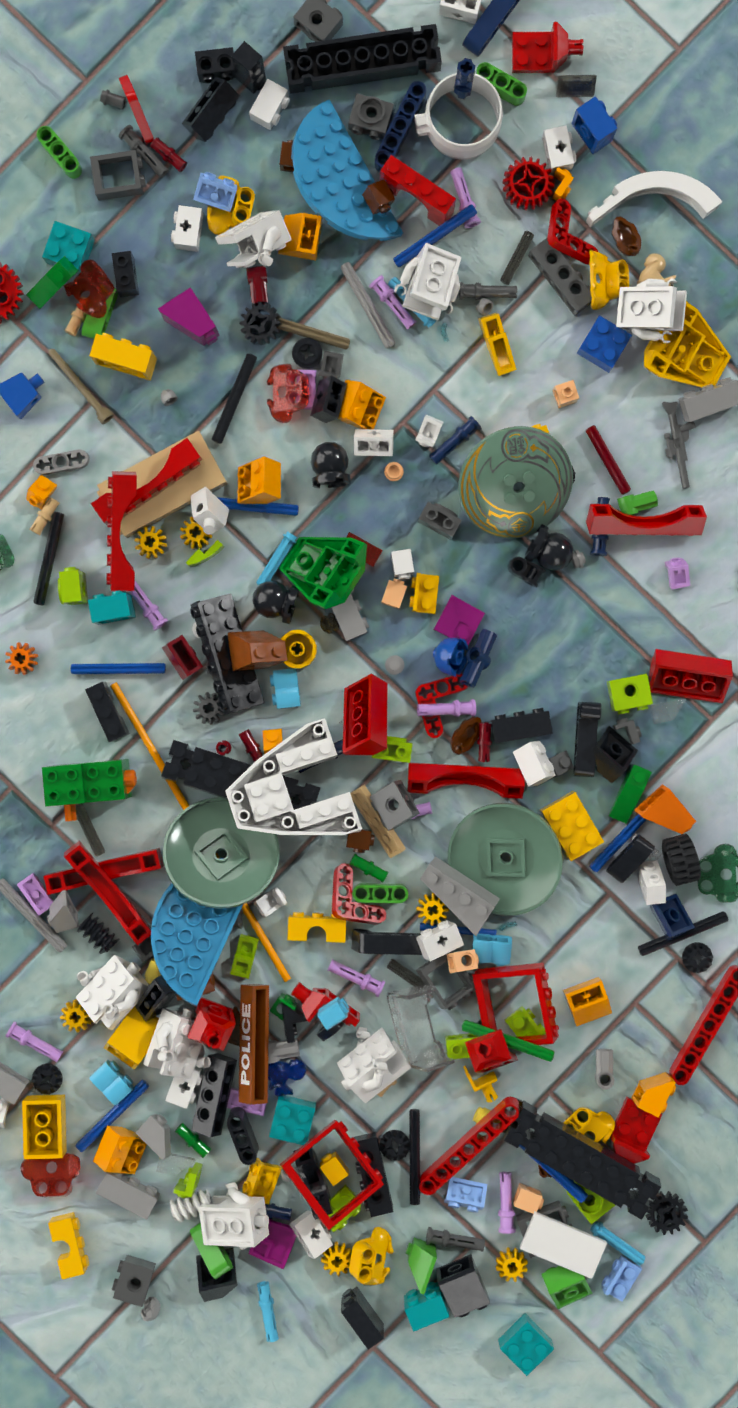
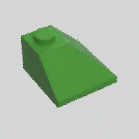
M414 1237L412 1243H408L405 1254L408 1255V1263L420 1294L424 1295L437 1259L436 1246L432 1243L426 1245V1241Z
M558 1266L548 1268L541 1274L557 1309L593 1294L584 1275Z

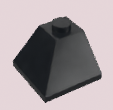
M610 726L607 727L593 748L597 772L612 784L626 771L638 752L634 746Z
M234 1248L225 1249L233 1268L217 1279H214L210 1274L202 1256H196L199 1293L204 1302L223 1298L238 1285Z

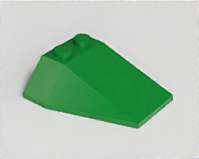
M299 537L279 569L312 604L328 609L345 603L365 572L367 545L359 540L345 537Z

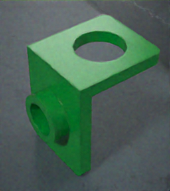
M281 993L271 1007L270 1012L283 1021V1015L277 1011L278 1004L283 1002L295 1011L297 1007L296 1000L289 994Z

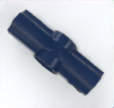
M464 58V60L458 62L454 93L460 99H465L471 95L475 75V65L472 63V59Z
M482 629L475 646L468 650L466 654L468 663L460 679L462 684L474 688L482 670L490 665L491 658L489 654L497 638L494 632Z

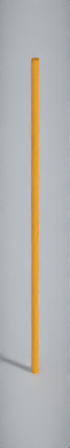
M115 682L110 685L111 689L162 773L165 763L119 685ZM166 780L182 809L184 810L189 807L178 785L175 782ZM247 903L243 904L242 911L284 982H287L291 979L290 975Z

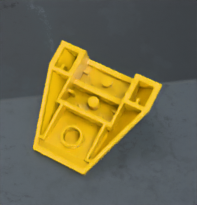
M686 301L683 331H669L672 335L665 334L663 336L664 340L671 341L668 344L663 343L661 340L649 341L644 350V367L660 378L700 388L709 384L715 386L731 356L698 309Z

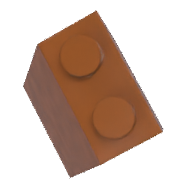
M264 630L228 633L233 671L267 669L287 661L285 641Z

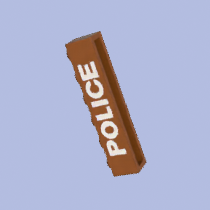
M241 984L239 1102L250 1105L268 1103L269 985Z

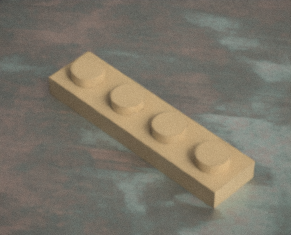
M365 784L352 791L350 794L353 802L388 856L392 858L403 852L406 848L394 829L388 831L381 823L378 811H375L372 807L370 799L372 795Z

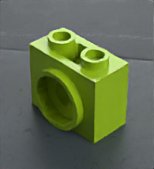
M76 567L64 568V571L59 572L58 594L62 605L88 603L86 576L84 572L76 569Z
M647 674L606 681L612 711H618V714L629 713V709L635 707L637 711L648 709V705L653 704ZM628 685L634 689L631 696L625 694V688Z
M387 736V749L372 755V758L410 763L413 743L407 742L406 738Z
M577 1182L575 1183L588 1195H593L592 1200H584V1202L580 1203L566 1190L569 1197L591 1224L615 1206V1204Z

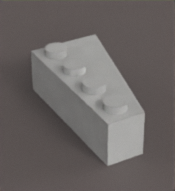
M436 856L420 878L475 936H477L500 898Z

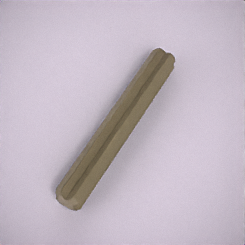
M283 318L278 319L282 323L281 326L277 327L280 330L312 338L342 349L349 348L350 339Z

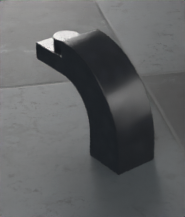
M312 1147L295 1161L296 1167L301 1174L304 1184L327 1215L333 1214L330 1193L323 1171L320 1169L319 1160ZM312 1210V1215L314 1219H319L315 1212Z

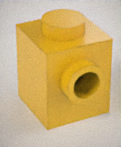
M336 1151L332 1154L329 1152L321 1158L320 1169L333 1186L349 1175V1168Z

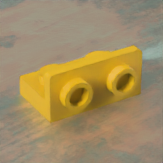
M416 573V577H412L411 588H415L414 596H410L409 607H413L412 612L435 614L439 576Z
M257 1158L255 1163L249 1167V1174L243 1184L242 1193L252 1197H264L265 1204L269 1205L282 1168L279 1165L264 1163Z

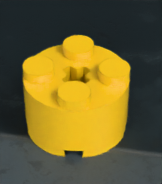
M291 630L281 638L285 641L287 661L283 663L287 666L302 669L309 666L315 660L317 645L309 633L303 630ZM297 644H300V648H303L299 655H296V652L292 650Z

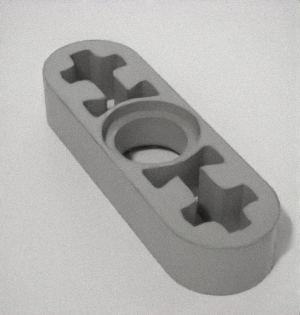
M73 450L38 457L33 462V468L40 475L54 474L84 468L89 464L90 458L83 450ZM79 454L85 457L81 464L78 461H72L73 466H71L68 456L71 455L72 459H77ZM60 457H64L67 461L66 465L62 468L56 465V461ZM50 459H52L54 469L51 466L44 467V471L38 468L41 465V461L45 464H50Z

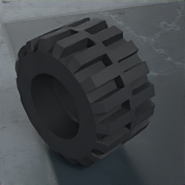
M685 833L663 839L662 854L671 881L676 886L700 880L701 868L699 858L691 838Z

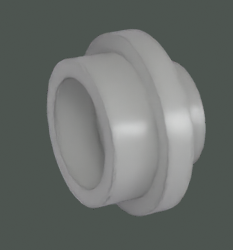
M578 550L574 551L572 557L574 568H584L583 564L586 563L583 552L579 553Z
M396 655L390 656L385 663L386 670L393 675L401 673L404 669L403 659Z

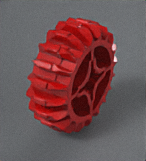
M532 156L529 157V161H526L523 157L521 163L515 160L514 166H508L509 171H505L504 176L506 178L502 181V184L505 185L503 192H507L506 199L512 198L510 201L511 205L517 202V209L524 205L525 211L528 209V206L535 210L536 204L542 207V201L548 202V196L552 195L551 189L554 188V183H552L554 176L549 175L551 168L545 170L547 164L545 162L540 165L539 158L536 162H532ZM530 171L535 172L538 176L532 175ZM523 172L522 179L513 183V178L518 173ZM543 184V190L534 196V189ZM518 192H524L526 196H523Z

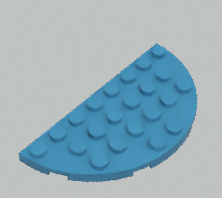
M330 99L322 102L313 108L303 119L296 131L292 144L293 174L303 198L316 214L319 213L328 221V225L348 236L362 240L380 239V241L401 237L403 231L391 209L384 214L379 212L373 215L362 194L368 185L375 183Z
M171 883L163 893L154 912L151 928L152 952L157 968L166 983L178 996L197 1007L243 905L223 909L205 907L186 898Z

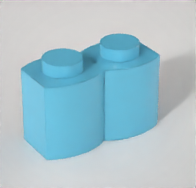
M297 669L273 670V675H270L271 687L275 686V694H272L273 706L277 705V709L301 707Z
M480 933L475 936L473 934L472 949H475V953L478 955V964L482 965L490 962L497 966L510 964L512 937Z
M336 997L318 1009V1018L326 1030L331 1029L348 1017L349 1005L344 998Z
M107 1059L91 1074L89 1079L116 1106L133 1090V1080L128 1075L124 1076L120 1073V1067L115 1061L111 1062Z

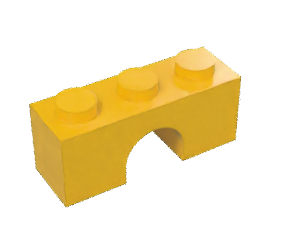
M293 912V915L288 917L287 940L307 941L309 929L319 926L326 932V942L345 943L346 920H339L333 914L331 916H323L324 913H312V916L304 915V912Z
M74 1212L52 1217L48 1223L52 1242L65 1241L70 1247V1252L61 1254L57 1260L62 1280L85 1274L89 1266V1258L84 1254L83 1248L85 1243L83 1236L79 1234L80 1222L78 1217H75Z

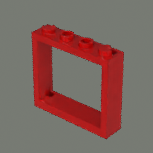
M544 963L481 968L472 974L482 1025L497 1030L487 979L535 975L546 1034L519 1036L516 1038L536 1045L555 1043L559 1037V1026L555 1023L556 1009L552 1006V989L548 987L547 980L549 979V974L546 972Z
M337 1120L332 1121L279 1164L328 1230L384 1185L381 1180L383 1177L377 1168L373 1170L370 1166L372 1161L365 1152L362 1154L359 1151V1143L354 1137L350 1138L346 1133L348 1131L347 1127L342 1121L338 1122ZM332 1130H335L373 1182L329 1218L291 1164Z

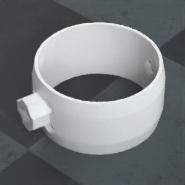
M455 73L447 76L436 85L427 100L425 113L415 115L414 119L418 137L428 135L432 144L442 154L450 158L466 160L483 154L495 142L502 124L503 107L496 88L486 78L475 74L472 91L481 94L489 101L495 111L497 124L487 137L476 143L458 144L445 139L435 129L430 117V111L440 97L454 91L457 74Z

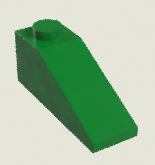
M64 256L38 281L26 296L41 309L79 270Z
M630 763L608 815L609 817L625 824L627 823L645 790L652 773L651 771Z

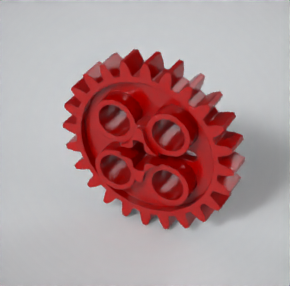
M0 262V277L3 278L0 283V298L8 296L6 302L0 303L1 324L3 317L7 321L9 320V313L15 316L13 309L20 310L17 302H23L19 296L24 295V292L18 290L23 287L18 282L20 280L19 276L15 275L13 269L9 270L7 264L2 267Z

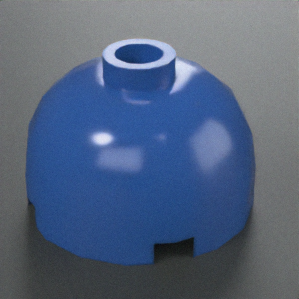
M451 637L444 639L433 651V657L437 668L442 673L456 677V674L460 675L463 672L467 663L466 656H464L465 650H468L467 642L461 638Z

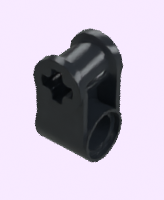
M515 557L508 563V570L511 574L536 588L538 587L537 583L541 575L546 572L544 568L522 557ZM514 561H519L522 564L520 571H516L513 568Z

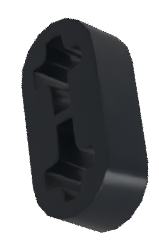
M341 1021L329 1030H326L323 1026L316 1035L322 1041H325L338 1032L344 1023Z

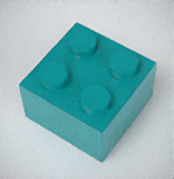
M54 221L42 258L47 264L54 266L65 256L79 270L76 274L83 276L95 239L89 232Z
M120 590L111 592V596L104 594L93 595V599L88 600L92 623L101 625L136 618L132 595Z
M279 1094L269 1137L304 1145L308 1142L316 1103Z
M438 1282L428 1283L424 1295L420 1294V1291L417 1289H412L404 1295V1308L413 1332L450 1317L448 1303Z
M526 1313L498 1339L500 1350L526 1376L554 1350L552 1339Z

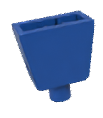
M19 373L0 383V395L15 415L22 419L41 399V395L36 389L45 382L38 373L30 379L23 373Z

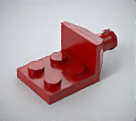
M553 22L551 32H512V73H554L566 62L567 56L583 55L584 45L582 44L584 41L583 39H568V33L558 22Z
M300 982L291 992L292 996L301 1001V1007L308 1022H311L323 1004L326 1005L337 997L327 988H313L310 990ZM349 1005L348 1017L342 1022L348 1026L352 1024L356 1027L360 1021V1013Z
M201 997L197 1007L195 1006L197 1016L187 1038L213 1049L224 1051L236 1025L233 1010Z
M502 1029L465 1042L476 1073H485L518 1061L516 1053L509 1051Z
M626 1097L615 1120L614 1131L610 1136L614 1152L634 1164L648 1160L650 1154L647 1151V1147L663 1114L661 1113L658 1118L638 1108L631 1098Z

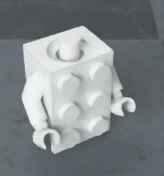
M280 210L260 212L215 237L218 245L237 243L240 254L227 262V266H236V268L250 267L256 264L255 260L257 259L264 267L266 265L269 267L273 262V258L270 257L271 252L274 249L276 251L286 247V243L292 240Z
M425 243L417 257L413 258L405 266L400 278L401 283L394 287L395 293L398 287H403L401 296L405 295L402 307L437 321L441 311L446 310L448 305L449 310L447 314H450L453 311L452 302H455L460 290L457 272L461 257Z
M647 279L637 284L636 287H620L616 327L630 330L634 335L643 340H661L665 344L670 343L671 341H665L663 336L665 334L672 335L669 331H683L687 291H677V287L669 286V283H677L675 279H670L668 282L660 279Z
M114 955L105 966L91 971L89 975L86 971H81L77 974V979L85 988L75 998L95 1024L101 1019L108 1029L113 1030L138 1003L149 987V984L139 973L141 968L136 963Z
M184 1008L183 1012L162 1009L143 1063L145 1066L161 1069V1075L191 1079L195 1065L198 1068L210 1067L211 1061L209 1057H204L203 1044L187 1038L196 1018L194 1016L195 1011Z
M359 1027L356 1031V1036L359 1038L357 1047L337 1062L345 1078L341 1081L342 1085L347 1091L351 1089L365 1104L411 1068L399 1045L394 1040L390 1041L383 1028H380L370 1036L367 1028Z
M236 1182L225 1184V1187L228 1189L226 1196L214 1195L212 1196L213 1204H202L198 1207L204 1245L238 1246L241 1250H245L249 1247L257 1246L269 1235V1217L266 1215L264 1197H252L238 1191Z

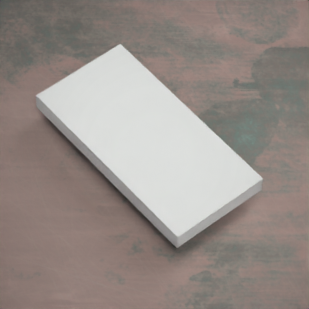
M534 1211L520 1249L592 1279L607 1242Z

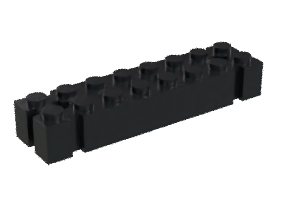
M436 24L423 25L421 30L414 32L413 27L310 42L306 43V48L299 49L298 44L283 47L290 94L305 92L304 87L312 86V90L418 75V70L425 69L426 73L439 72L442 65Z
M173 740L169 751V756L172 757L171 763H165L161 777L175 783L178 782V779L184 780V786L228 800L225 790L251 765L198 747L191 751L188 750V744ZM186 760H188L189 764L191 765L190 768L187 767V770H185L183 765H181L182 762L185 763ZM282 775L290 800L292 797L298 796L299 800L302 801L301 804L298 803L295 806L291 800L294 810L308 806L310 803H316L321 787L308 783L305 784V787L298 785L299 780Z
M524 1100L519 1107L518 1118L505 1131L504 1141L516 1148L519 1145L524 1146L526 1154L621 1208L623 1204L626 1205L628 1212L641 1220L649 1209L648 1199L654 1200L661 1189L660 1178L648 1171L643 1175L640 1173L639 1166L547 1113L543 1112L542 1116L537 1114V1108Z

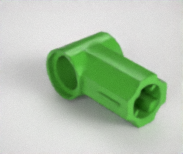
M654 490L617 499L620 512L628 515H635L640 511L658 506V499Z

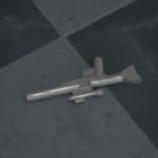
M663 402L662 406L668 414L673 440H670V433L664 434L668 448L665 449L666 457L669 456L670 460H673V455H676L682 489L689 488L685 461L688 459L684 442L689 439V430L696 428L694 421L678 425L675 414L678 402Z

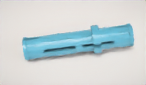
M262 1281L257 1284L260 1299L258 1303L262 1310L266 1341L275 1342L279 1337L273 1310L274 1299L271 1297L269 1282Z

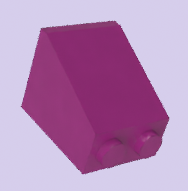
M191 287L158 308L165 322L203 346L213 344L218 340L217 337L220 336L215 324Z

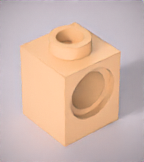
M574 380L556 385L552 390L558 408L576 403L579 399Z
M395 578L393 581L389 580L381 603L400 609L407 586L404 585L405 582Z
M475 949L446 954L450 973L478 969L479 958L475 953ZM463 956L466 958L465 966L462 964Z
M519 1183L513 1198L514 1207L534 1214V1211L541 1210L544 1198H542L540 1190Z

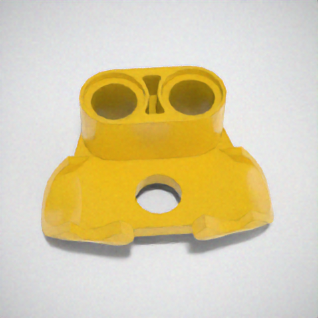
M220 175L218 178L233 180L234 184L237 185V191L231 212L210 205L207 207L208 228L216 235H220L229 230V228H233L249 219L255 199L254 191L251 188H241L236 179ZM240 195H247L249 197V201L244 202L241 199ZM236 213H242L245 216V220H239L236 217Z
M589 250L592 310H598L603 308L610 300L619 298L620 287H629V267L623 259L609 262L608 257L604 254ZM596 274L600 277V283L596 281Z
M579 1107L563 1122L564 1124L572 1125L574 1130L583 1135L587 1131H592L595 1134L594 1141L597 1143L601 1139L606 1143L615 1128V1121L609 1113L604 1111L595 1113L587 1107ZM580 1111L587 1112L588 1119L586 1121L578 1119L577 1114Z
M375 1227L371 1237L357 1241L352 1248L349 1272L363 1285L382 1284L386 1275L390 1272L389 1267L384 1268L386 1253L393 1254L394 1251L391 1236L385 1229ZM376 1254H380V1260L375 1263Z

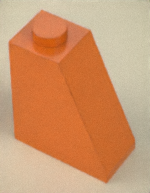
M661 785L634 809L641 817L680 834L689 831L693 824L697 822L673 792L664 785Z

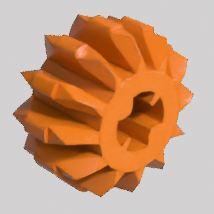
M19 642L16 644V648L10 646L12 653L6 652L10 659L5 660V663H12L8 669H15V674L22 672L23 675L27 674V669L33 672L34 668L31 665H38V662L33 661V658L39 657L38 654H32L35 648H29L28 643H25L22 647V644ZM20 654L25 656L23 662L18 660V657H21Z

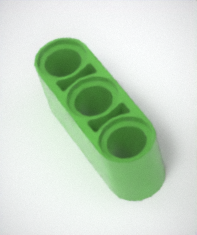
M483 62L478 65L476 74L480 75V73L486 72L489 76L484 78L496 88L501 99L514 106L523 104L527 93V87L523 82L490 63ZM503 82L505 86L500 87L496 83ZM519 91L522 93V96H515L513 92Z
M49 126L40 127L37 130V138L42 147L69 178H78L82 173V167L77 158ZM46 135H51L49 140H43ZM58 150H64L61 155H55ZM76 164L73 170H68L69 165Z
M98 283L82 327L83 336L94 339L96 334L102 335V333L106 332L118 297L116 288Z
M359 883L353 888V898L361 903H403L408 898V890L403 884ZM364 888L367 891L366 896L358 897L356 895L357 889ZM377 889H384L386 895L383 898H378L375 895ZM403 889L405 891L404 897H395V890Z
M201 1222L190 1229L191 1236L214 1279L219 1278L233 1268L223 1246L204 1245Z

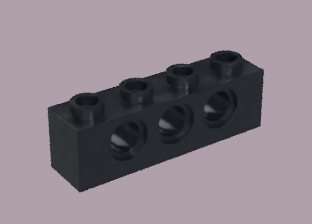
M219 1053L207 1056L211 1061V1065L204 1070L192 1131L210 1138L219 1136L222 1133L237 1063L236 1059Z
M373 1132L355 1136L354 1138L360 1145L358 1147L359 1151L362 1154L364 1152L372 1154L370 1166L373 1170L376 1168L379 1170L383 1177L381 1180L384 1183L378 1189L381 1192L380 1196L374 1197L371 1195L364 1201L366 1212L370 1211L371 1217L394 1212L377 1134ZM355 1162L357 1174L362 1176V1181H359L362 1191L373 1181L366 1175L367 1173L360 1163Z

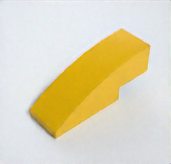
M496 312L478 318L498 376L517 370L499 313Z

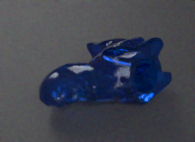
M296 1059L290 1060L289 1063L278 1061L268 1064V1080L271 1081L269 1090L271 1091L275 1088L274 1093L277 1097L293 1095V1090L286 1082L288 1079L294 1081L302 1079L307 1071L305 1063Z

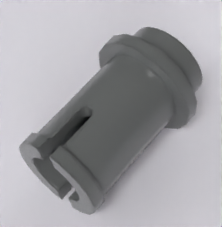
M107 89L102 91L100 102L105 106L109 104L123 109L126 97L110 93V90Z

